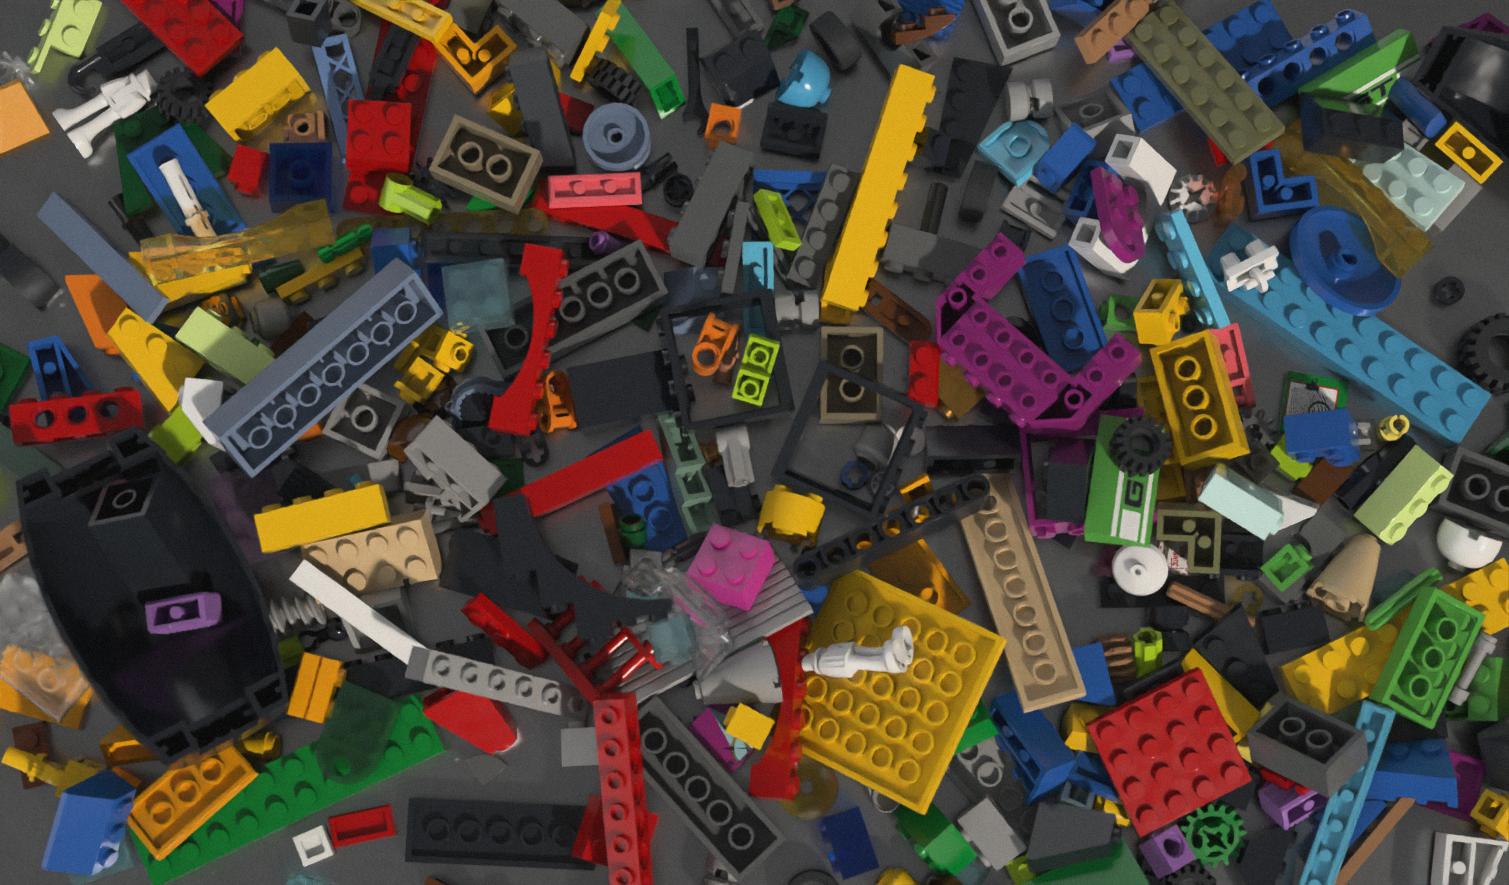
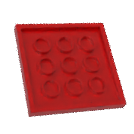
M1195 667L1084 724L1139 838L1252 781L1205 676L1199 667Z

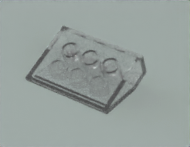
M28 568L6 574L0 583V678L59 723L88 690L89 685L83 679L56 632L43 604L33 572Z

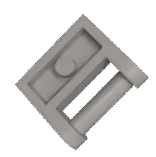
M1032 175L1019 187L1014 185L1002 204L1001 209L1053 240L1066 219L1062 212L1072 191L1063 186L1056 194H1053L1065 201L1063 207L1026 186L1027 182L1031 180L1052 193Z

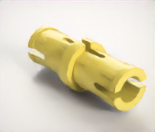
M1403 415L1383 418L1380 423L1375 425L1376 440L1379 442L1385 440L1386 442L1399 439L1402 434L1408 431L1410 426L1409 420Z

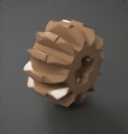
M1112 632L1100 636L1097 643H1102L1111 684L1118 686L1135 680L1137 668L1129 636L1125 632Z

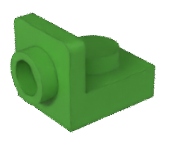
M1288 543L1260 569L1281 592H1284L1306 571H1310L1314 567L1310 561L1313 556L1302 544L1296 546L1294 543Z

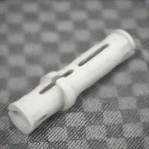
M177 158L159 166L187 219L185 220L186 225L192 228L201 248H209L221 242L207 218L209 216L207 210L204 211Z

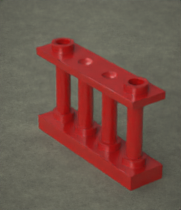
M582 574L578 577L594 588L607 592L595 579L590 583ZM570 605V611L563 612L552 623L547 622L544 625L535 617L526 625L592 706L594 699L604 693H612L645 661L650 662L658 671L663 667L656 658L659 654L658 650L647 639L642 642L630 627L620 628L621 631L585 664L583 662L578 664L575 661V658L578 656L577 652L588 641L583 642L579 640L578 634L569 643L564 642L561 644L558 640L561 636L560 632L576 618L574 605ZM630 640L638 651L603 684L598 683L595 685L591 680L595 676L594 672Z

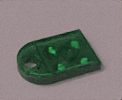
M344 680L316 746V759L323 774L339 784H355L369 778L380 764L404 704ZM341 757L348 759L351 764V770L346 776H339L334 770L335 762Z

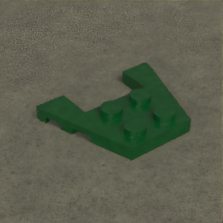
M154 106L113 124L124 206L128 218L154 207L141 181V177L126 155L176 125L174 124L175 118H172L169 122L165 119L166 113L162 115L159 113V106ZM192 120L191 126H185V121H180L181 126L215 178L228 173L233 157Z

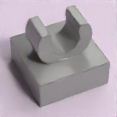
M1354 419L1358 429L1360 451L1376 450L1375 419Z

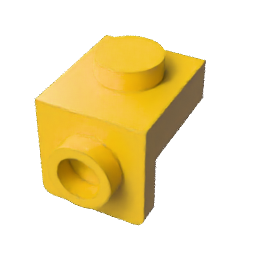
M417 357L401 381L397 380L394 386L400 389L397 395L412 406L415 401L424 405L445 375L420 357Z

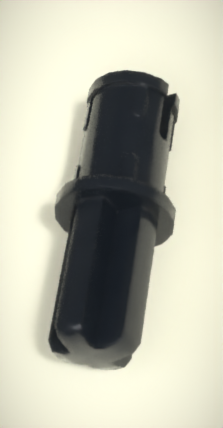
M666 152L665 155L648 166H641V170L638 171L641 178V191L651 185L655 187L658 180L678 169L675 161L665 167L663 166L673 158L670 153Z
M123 193L112 197L108 205L123 223L121 227L129 231L142 250L153 247L157 239L143 221L144 215L138 213L128 218L125 211Z

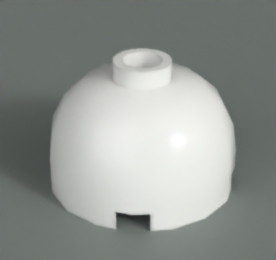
M1445 516L1440 524L1436 538L1440 553L1449 559L1448 566L1465 572L1467 567L1480 569L1494 561L1503 543L1500 537L1479 527L1475 528L1467 525L1468 523L1456 518Z

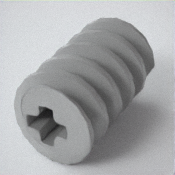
M306 591L304 599H301L297 592H293V602L291 603L288 602L285 596H281V606L277 607L272 599L269 600V617L277 639L280 636V631L285 636L290 635L292 627L296 632H301L304 628V623L308 628H314L316 619L320 624L327 623L324 604H317L315 598Z

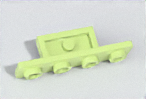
M51 0L50 8L53 9L50 19L45 18L41 24L38 35L42 36L38 48L33 46L28 55L27 63L30 64L28 72L32 74L40 72L50 47L74 58H80L102 2L98 0Z

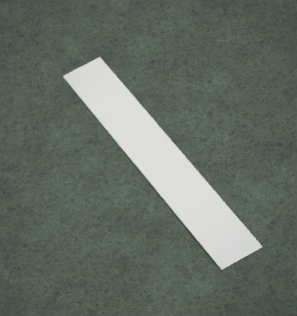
M305 559L289 580L407 665L412 646L426 648Z

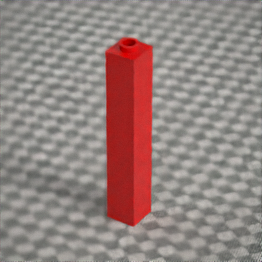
M647 429L500 498L525 494L530 499L536 520L655 465L664 459L651 430ZM493 501L480 509L482 515L477 518L485 534L490 532L491 536L497 538L498 531Z

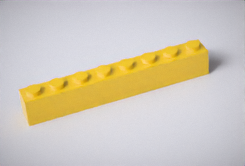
M899 64L895 68L819 301L851 312L858 311L859 306H865L869 295V290L865 289L868 278H874L879 261L875 260L878 248L883 249L887 241L889 232L885 231L887 220H893L898 202H895L894 199L897 190L902 191L908 176L904 169L907 161L911 162L917 149V144L913 143L916 132L921 133L927 119V115L923 114L926 102L931 103L937 86L932 85L935 78L934 75L903 64Z

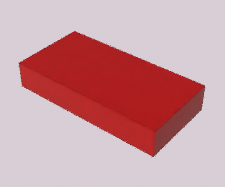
M391 804L328 817L333 848L397 835Z

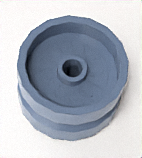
M613 102L602 105L590 114L584 124L582 139L588 160L600 173L638 172L641 166L646 164L651 153L652 142L647 121L639 110L628 104Z

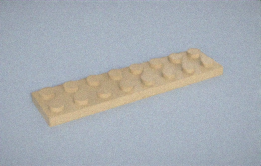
M1010 473L982 474L990 482V502L983 510L960 520V524L997 635L1007 639L1003 653L1023 712L1026 713L1086 696V689L1034 540L1030 534V529ZM976 488L969 491V493L973 496H978L984 493L982 490Z

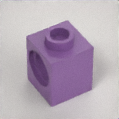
M1177 824L1166 830L1162 826L1148 833L1147 837L1149 840L1139 845L1140 850L1158 879L1175 872L1196 859L1195 854Z

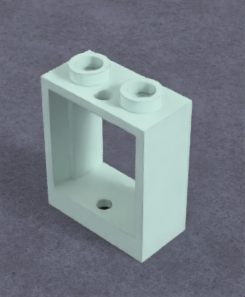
M1217 461L1201 486L1198 500L1263 540L1266 539L1269 533L1275 535L1284 521L1282 517L1285 512L1282 511L1283 501L1219 461Z

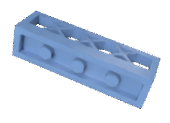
M346 33L327 37L321 48L311 46L342 164L346 163L347 127L345 121L347 122L348 116L343 114L341 108L347 99L364 100ZM342 43L345 53L339 63L327 57L325 47ZM346 60H347L349 69H348L347 67L343 66V64L345 63ZM330 65L335 67L333 72H331ZM340 70L352 78V83L347 91L336 86L334 83V79ZM353 89H355V92H356V96H357V97H355V96H353V95L351 94V92L353 91ZM337 93L343 96L341 101H339Z

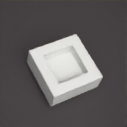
M324 825L293 837L304 867L335 854Z

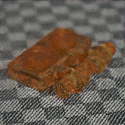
M1244 164L1232 165L1222 176L1213 227L1226 228L1232 220L1236 219L1237 214H1241L1243 211L1245 196L1240 195L1241 185L1239 184L1247 176V168Z

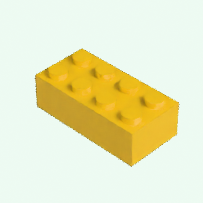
M1207 329L1172 341L1169 344L1149 349L1181 466L1192 472L1214 465L1217 461L1223 462L1250 453L1218 337Z

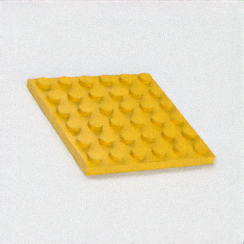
M855 570L833 582L813 623L811 635L807 636L806 648L809 649V653H815L819 647L827 649L831 644L855 641L858 646L883 647L885 641L892 638L893 630L896 627L907 626L913 639V660L910 665H907L906 672L903 673L858 670L851 678L817 674L815 670L804 671V680L807 682V695L805 699H802L801 711L805 715V724L803 730H800L799 743L802 744V753L925 815L1005 647L1007 639L867 573ZM781 702L775 703L769 715V718L775 721L773 724L775 727L778 722ZM775 729L770 733L769 736L773 737Z

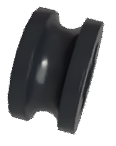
M1454 276L1443 278L1433 288L1435 300L1446 306L1453 305L1461 300L1465 293L1463 282ZM1450 284L1451 290L1455 291L1456 295L1454 294L1448 298L1446 297L1447 292L1443 291L1442 287L1444 288Z

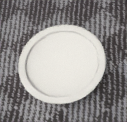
M1151 543L1150 548L1123 545L1113 557L1112 574L1116 583L1124 591L1133 595L1144 596L1158 591L1163 586L1168 576V563L1161 550Z

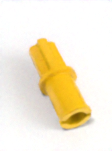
M435 321L407 345L395 362L394 368L402 375L406 374L417 357L421 358L423 356L419 351L431 326L441 328Z

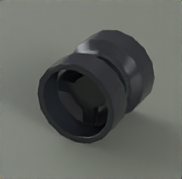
M682 173L669 175L663 183L664 199L671 208L682 209L685 201H690L694 194L691 179Z

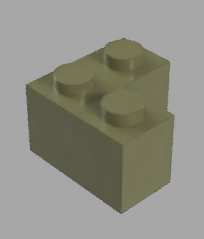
M1159 502L1156 540L1188 541L1187 572L1219 574L1222 514L1201 503Z

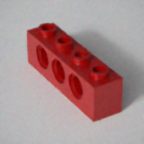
M126 386L115 388V393L102 394L100 390L83 392L82 397L70 398L68 394H57L50 396L49 401L37 402L36 398L19 399L17 404L9 405L13 443L20 448L110 437L133 426H137L143 432H146L142 395L139 390ZM106 406H117L119 408L118 414L111 419L102 417V411ZM84 409L86 417L83 421L79 423L70 421V415L74 410ZM43 413H52L54 415L53 422L49 426L42 427L38 425V418Z

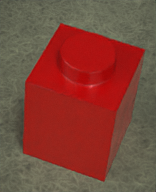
M238 144L227 179L235 186L234 190L246 195H252L253 191L263 194L273 159L267 152Z

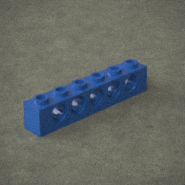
M1345 9L1335 15V19L1330 22L1312 27L1309 30V34L1300 39L1286 42L1283 45V49L1274 54L1264 55L1257 60V64L1237 72L1261 100L1271 108L1297 93L1299 87L1377 41L1366 13ZM1340 34V40H1339L1338 44L1336 45V44H1335L1336 38H1337V36ZM1313 49H1315L1314 56H1313V58L1310 60V59H1309L1310 53H1311V51H1312ZM1289 63V70L1284 75V68ZM1263 78V85L1258 90V83Z

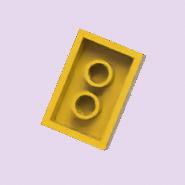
M276 47L272 51L267 50L257 58V63L250 69H244L237 73L233 78V82L224 90L219 89L209 97V102L205 104V107L234 141L244 146L310 93L311 89L298 71Z

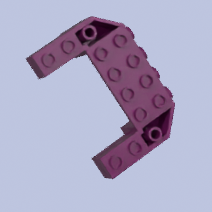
M1000 232L936 299L937 344L941 351L939 356L950 367L953 368L955 365L963 372L962 377L971 386L981 388L986 393L985 397L995 407L999 408L1001 406L1009 413L1008 418L1020 429L1025 427L1032 435L1078 432L1100 414L1099 407L1142 363L1141 352L1117 332L1085 367L1072 378L988 304L997 292L1026 263L1023 251Z

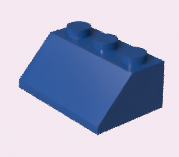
M107 768L63 790L41 867L47 871L93 875L104 868L111 867L118 858L117 851L121 839L126 832L125 825L129 813L134 806L133 799L137 788Z

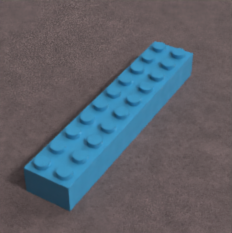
M1233 221L1224 229L1204 258L1205 265L1219 297L1344 381H1349L1350 385L1393 414L1405 416L1411 426L1448 450L1460 444L1492 394L1374 315H1351L1323 301L1302 279L1294 262L1280 252L1276 256L1278 267L1272 270L1275 276L1267 280V291L1260 293L1255 287L1246 291L1242 285L1228 292L1224 287V274L1220 267L1221 257L1229 253H1235L1242 262L1249 258L1245 253V247L1259 238Z

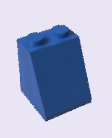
M1102 643L1073 648L1072 652L1086 689V696L1073 699L1072 701L1087 702L1097 706L1117 705Z

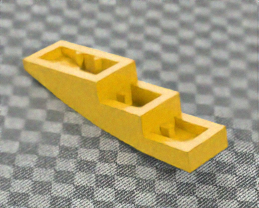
M1157 376L1136 378L1137 398L1135 407H1144V413L1147 415L1146 421L1154 417L1157 419L1155 425L1159 426L1162 422L1165 426L1164 433L1169 431L1171 436L1167 442H1172V448L1169 450L1171 452L1170 457L1160 467L1155 503L1157 505L1159 502L1183 501L1187 495L1180 470L1181 463Z

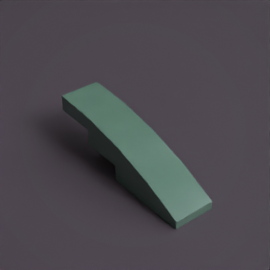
M674 413L657 416L656 423L669 481L688 539L706 537L713 523L719 524L710 504L713 495L703 472L706 462L695 434L684 435L682 427L676 428Z

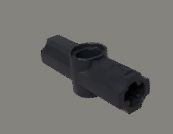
M1402 434L1399 439L1387 443L1379 452L1376 451L1355 469L1357 472L1333 493L1336 501L1350 513L1354 512L1374 493L1415 445L1418 446V444L1411 436Z

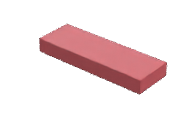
M640 172L548 176L550 208L642 204Z

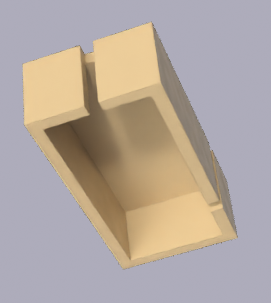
M428 509L391 516V523L300 545L303 560L305 559L354 596L404 586L408 579L410 584L437 579L443 569V562ZM315 598L316 603L321 604V602Z

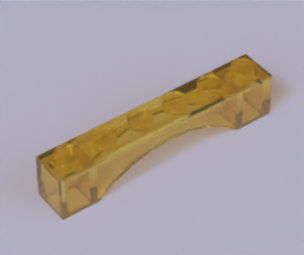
M1301 118L1289 126L1270 147V150H1280L1281 161L1290 170L1308 175L1315 174L1316 178L1334 187L1349 200L1369 229L1377 258L1398 280L1435 247L1426 234L1420 231L1406 217L1405 213L1398 209L1384 195L1383 191L1376 187L1362 173V170L1348 158L1303 151Z
M325 198L294 205L285 213L266 223L236 233L205 237L183 236L170 233L140 240L142 260L151 286L336 244Z

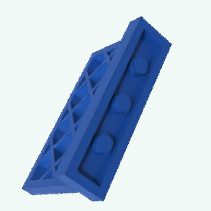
M754 169L753 195L759 189H770L777 193H780L778 190H789L784 196L782 194L781 196L784 203L795 214L791 219L794 221L798 217L806 225L807 221L801 214L813 202L815 203L818 196L817 194L813 197L809 191H820L827 172ZM795 190H802L811 199L799 212L786 200ZM841 226L839 228L840 232L836 235V238L832 246H835L836 240L840 237L842 231ZM752 230L751 241H759Z

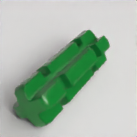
M365 222L357 226L358 230L353 231L352 229L331 241L332 244L327 245L326 243L317 249L320 260L324 264H328L336 259L335 256H342L361 246L362 241L368 242L372 240L373 227L369 222Z

